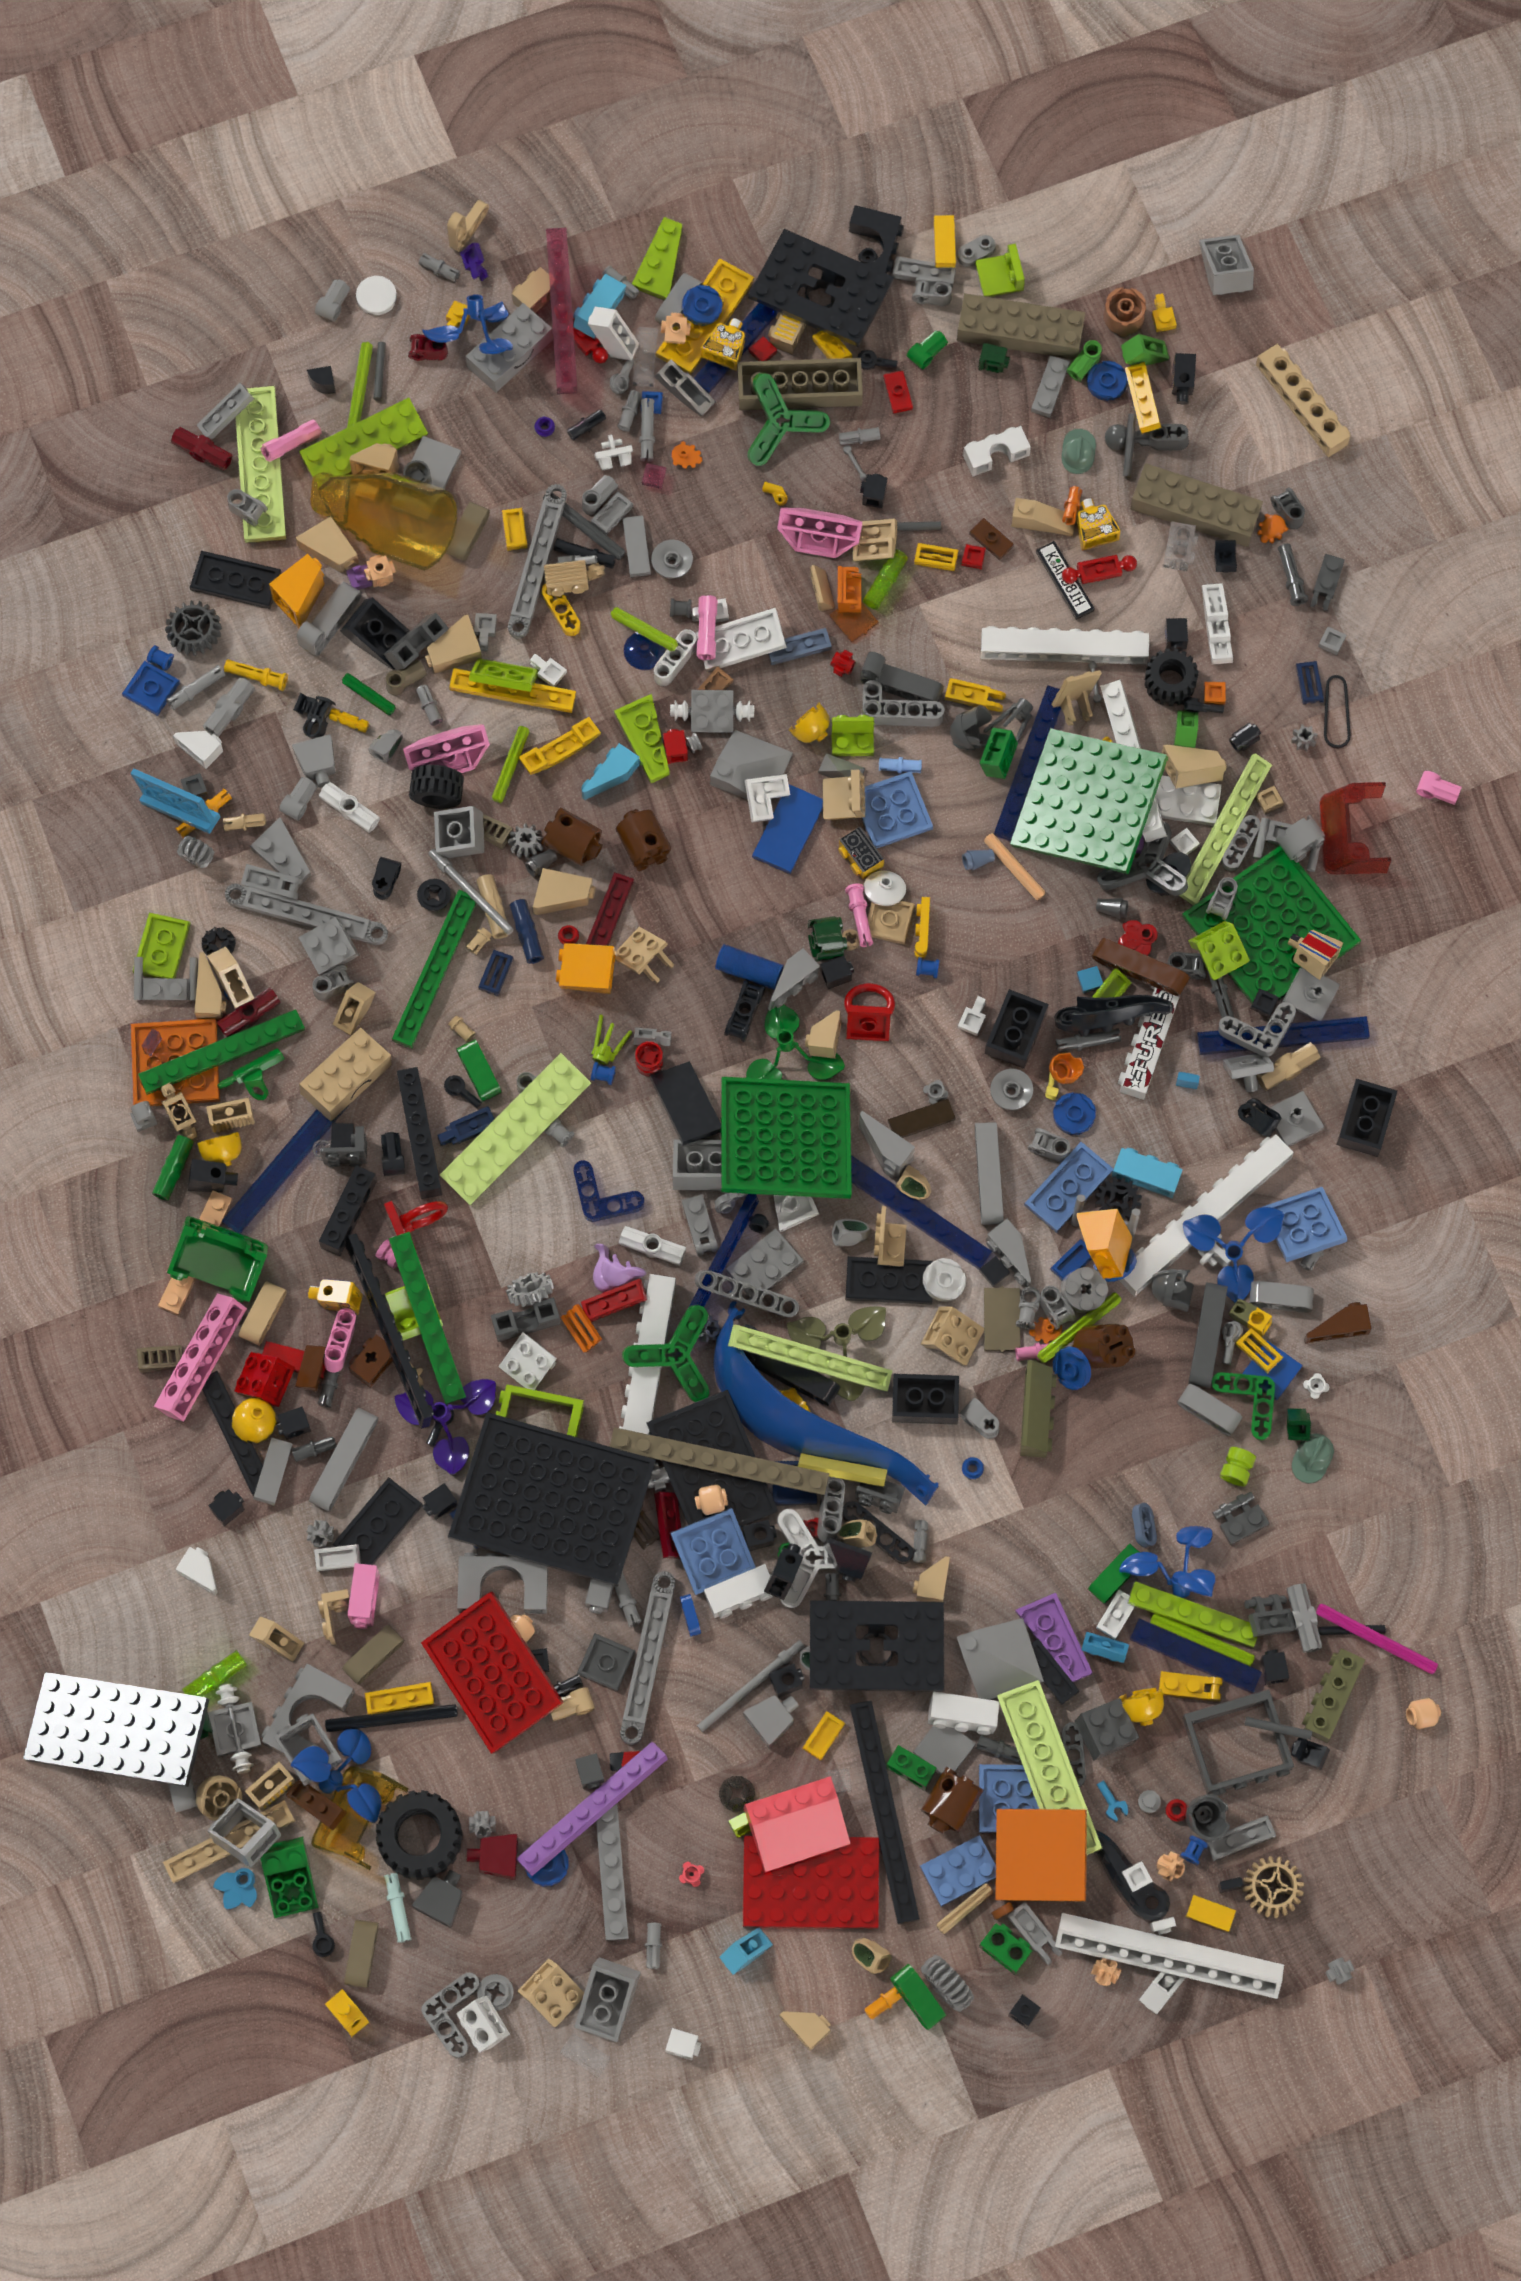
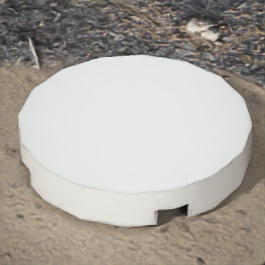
M372 276L359 284L356 291L358 306L363 312L379 316L386 314L394 307L397 292L394 284L389 279L383 276Z
M941 1258L933 1261L926 1267L923 1274V1285L926 1292L932 1298L948 1302L956 1299L963 1293L966 1286V1276L957 1262Z

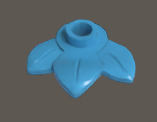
M240 1868L235 1873L226 1872L220 1875L214 1882L213 1887L224 1892L223 1904L225 1909L236 1908L242 1902L250 1908L257 1898V1891L253 1886L255 1875L248 1868ZM242 1876H247V1883H240V1878Z

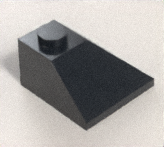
M831 1538L826 1540L824 1547L837 1573L843 1575L842 1579L855 1583V1580H861L872 1552Z

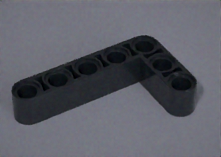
M745 1325V1327L759 1331L751 1325ZM743 1351L756 1369L791 1388H795L800 1393L825 1406L830 1407L841 1388L836 1382L818 1372Z

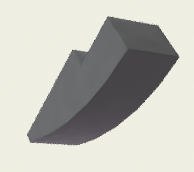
M672 359L654 376L677 399L700 416L716 402L688 372L685 374Z

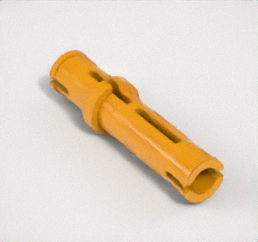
M223 788L221 792L211 800H206L205 803L208 809L218 813V809L231 800L232 797ZM183 822L175 829L184 839L195 827Z

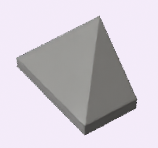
M826 753L818 773L831 778L850 777L851 770H860L863 774L865 768Z

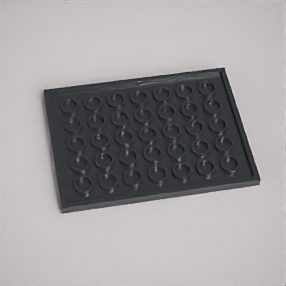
M487 1412L448 1538L618 1586L656 1460Z

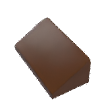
M306 1345L295 1387L317 1392L324 1366L326 1347Z

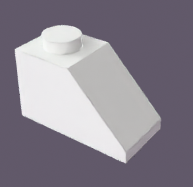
M206 731L178 732L173 735L175 743L205 769L223 752L222 741L215 734L210 735Z
M189 1547L176 1568L177 1573L216 1596L218 1591L212 1565L207 1557L208 1553L198 1547L196 1550Z
M1160 1972L1139 2000L1148 2009L1158 2014L1186 1977Z

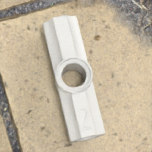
M331 782L325 784L321 789L319 798L339 811L345 819L353 821L368 833L376 828L380 817L360 804L355 796L346 794ZM347 805H354V808L351 810L344 809Z
M627 1226L624 1227L619 1240V1245L642 1252L649 1258H659L678 1266L681 1265L686 1252V1247L661 1239L656 1234H647ZM650 1242H655L658 1244V1247L651 1250L647 1248V1245Z

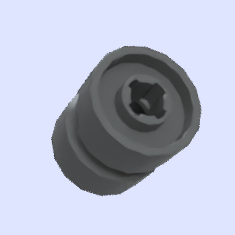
M419 460L409 462L403 470L407 491L416 497L427 495L432 488V479L428 465Z

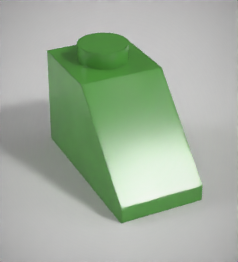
M1138 334L1121 345L1123 359L1126 364L1136 365L1145 362L1146 365L1170 359L1165 341Z
M1178 710L1174 745L1195 748L1198 732V712Z

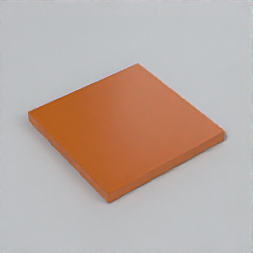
M216 1018L131 1024L133 1105L143 1101H148L150 1106L163 1105L162 1101L166 1100L167 1097L163 1096L161 1090L146 1095L138 1074L217 1042ZM219 1066L173 1084L172 1086L176 1091L174 1092L175 1095L181 1092L188 1104L220 1102V1089L218 1087ZM179 1100L171 1105H177L176 1103H183L181 1100Z
M997 1809L995 1900L1086 1901L1087 1810Z

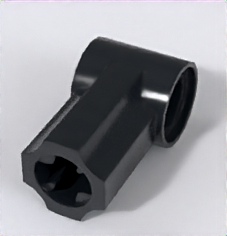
M387 1132L381 1135L384 1176L406 1174L399 1133Z

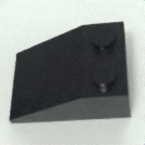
M373 597L365 599L340 630L356 646L392 670L395 668L383 654L410 631Z

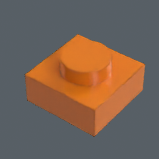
M1204 682V704L1225 705L1226 682Z

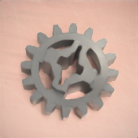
M538 1272L527 1273L525 1277L519 1276L518 1279L513 1280L512 1285L507 1286L508 1290H506L511 1304L514 1303L515 1306L521 1304L524 1307L525 1305H533L536 1301L540 1303L544 1298H548V1294L553 1293L554 1285L550 1275H546L544 1272L540 1275Z

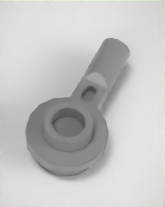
M633 359L625 362L620 374H614L610 378V388L615 394H622L628 389L630 381L628 378L629 372L635 363Z
M597 556L558 557L557 563L585 560L586 565L597 564Z
M725 1193L718 1197L714 1202L716 1212L722 1214L731 1212L736 1204L735 1201L745 1194Z
M1236 1321L1226 1323L1222 1330L1226 1346L1222 1361L1224 1364L1231 1365L1235 1342L1243 1334L1242 1325Z

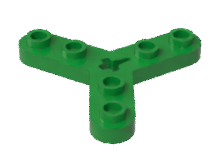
M759 373L755 376L753 388L768 420L749 448L747 457L752 464L762 466L769 460L786 431L824 432L830 425V418L822 411L788 410L773 377L767 373ZM781 415L785 419H790V421L781 422L779 426L776 418H780Z
M700 1305L690 1306L686 1310L669 1344L629 1345L622 1352L623 1362L630 1367L670 1366L691 1401L698 1402L708 1398L709 1387L689 1355L708 1320L707 1310ZM676 1348L678 1352H681V1356L676 1361L674 1357L665 1356V1353H673Z

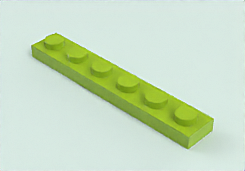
M1136 1581L1133 1584L1127 1604L1250 1648L1255 1646L1257 1637L1253 1636L1250 1622Z

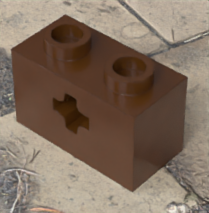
M377 1334L373 1338L367 1339L363 1345V1351L359 1355H354L349 1362L350 1373L369 1388L376 1383L393 1362L385 1341ZM375 1357V1359H376L375 1362H373V1361L368 1362V1358L373 1359V1358Z

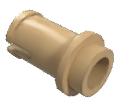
M483 927L481 930L478 929L476 936L466 945V948L470 949V952L474 955H477L486 942L491 941L492 934Z
M455 1016L448 1024L450 1030L457 1032L466 1043L476 1034L463 1022L462 1017Z

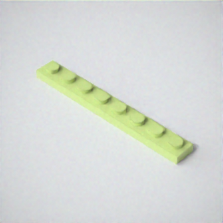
M1256 753L1249 759L1195 859L1190 872L1186 876L1188 889L1179 896L1192 905L1199 902L1272 764Z
M733 1325L728 1344L729 1347L883 1392H888L893 1371L740 1325Z

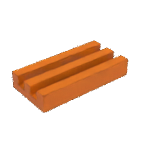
M579 1304L574 1305L573 1309L568 1310L567 1314L560 1317L583 1352H588L602 1340ZM575 1313L578 1314L579 1318L581 1319V1321L583 1322V1324L585 1325V1327L587 1328V1330L589 1331V1333H590L591 1336L593 1337V1339H594L593 1341L591 1340V1338H590L589 1335L587 1334L586 1329L584 1328V1326L579 1322V1320H578L577 1317L575 1316Z

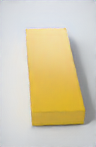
M934 215L935 268H956L954 215Z
M431 1682L365 1693L368 1714L434 1705Z

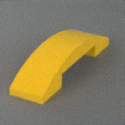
M587 717L573 725L571 731L539 749L537 747L521 755L519 760L530 775L544 771L583 749L595 740L601 732L591 718Z

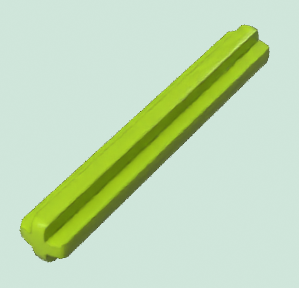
M615 607L611 611L610 615L614 620L664 648L674 651L678 647L677 640L624 610Z
M518 727L492 795V800L502 803L529 735L527 727Z

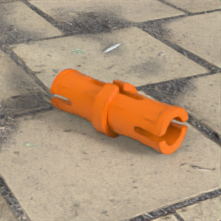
M1072 486L1069 489L1068 499L1064 503L1065 512L1062 521L1063 523L1066 521V525H1073L1075 523L1077 511L1080 510L1082 489H1079L1078 486Z

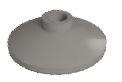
M666 540L658 544L653 550L651 557L652 566L659 575L665 578H679L690 570L693 563V555L685 543L679 540ZM670 560L676 561L675 564H669L668 562Z
M1005 1069L993 1078L990 1092L994 1102L1001 1108L1018 1110L1030 1102L1033 1095V1084L1026 1073L1018 1069ZM1013 1089L1015 1094L1010 1095L1007 1091Z

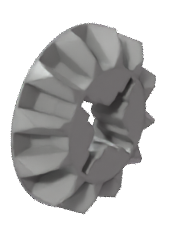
M492 1974L480 1982L477 1996L481 1998L487 1995L495 2010L500 2011L508 2007L512 2001L513 1986L506 1977ZM499 1984V1992L505 1996H497L492 2002V1994L486 1991V1989L494 1990Z

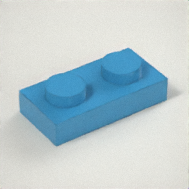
M1086 1632L1081 1650L1091 1655L1108 1658L1114 1662L1124 1663L1129 1644Z

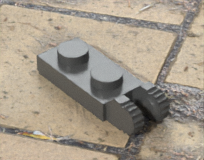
M1325 554L1313 590L1314 595L1310 606L1315 607L1318 602V595L1326 597L1322 606L1323 610H1328L1345 559Z

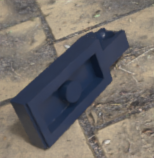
M489 1106L450 1122V1125L445 1127L446 1131L437 1135L440 1145L444 1146L451 1142L453 1145L480 1135L495 1119Z

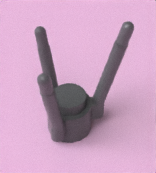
M1020 698L1017 703H1013L1007 711L995 719L983 731L985 733L1012 713L1003 726L1006 727L1014 718L1018 720L1024 719L1016 736V740L1019 742L1028 721L1032 717L1030 714L1033 710L1032 704L1028 700Z

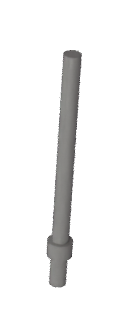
M435 849L429 851L428 855L437 863V867L443 873H447L507 935L513 932L514 929L452 867V863L447 858L437 854Z
M798 1640L788 1650H783L779 1653L776 1660L697 1725L700 1731L704 1732L766 1680L770 1673L775 1672L782 1665L786 1666L791 1662L792 1657L805 1647L803 1643Z

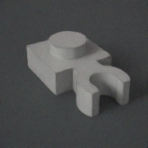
M635 1028L634 1045L651 1041L663 1046H670L671 1032H657V1029Z

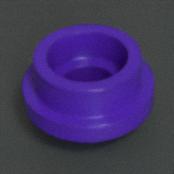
M540 417L535 422V432L542 437L552 435L555 430L554 421L549 417ZM548 426V429L543 430L541 427Z

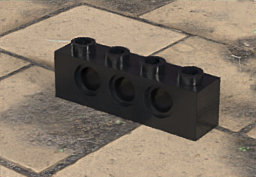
M357 1165L355 1166L319 1239L321 1249L341 1256L346 1246L348 1235L352 1234L377 1183L375 1173Z

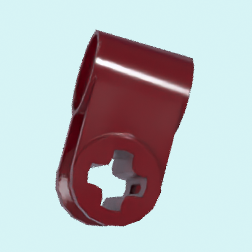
M422 334L410 336L411 351L408 352L410 359L417 361H441L448 356L446 342H435ZM437 346H442L441 349H434Z

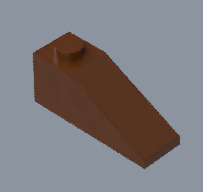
M1360 1302L1348 1304V1307L1343 1308L1307 1333L1304 1339L1305 1344L1369 1335L1372 1328L1367 1304L1361 1305Z

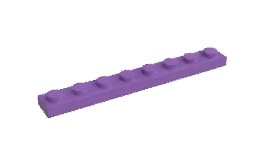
M651 1742L516 1859L519 1864L533 1876L667 1761L666 1754Z

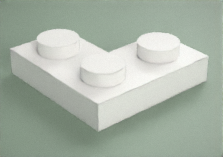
M787 774L744 781L751 822L772 820L774 816L771 799L790 795Z

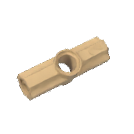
M1310 1042L1292 1054L1286 1053L1277 1059L1275 1064H1273V1072L1257 1074L1258 1083L1267 1091L1284 1080L1289 1081L1295 1078L1304 1068L1320 1060V1055L1317 1048Z

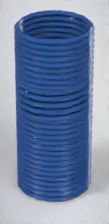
M723 944L717 957L715 969L775 990L784 965Z

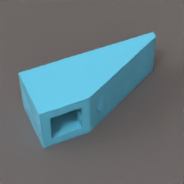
M620 743L616 748H611L603 764L600 763L594 770V776L590 780L587 779L582 785V799L586 800L628 781L639 767L640 757Z

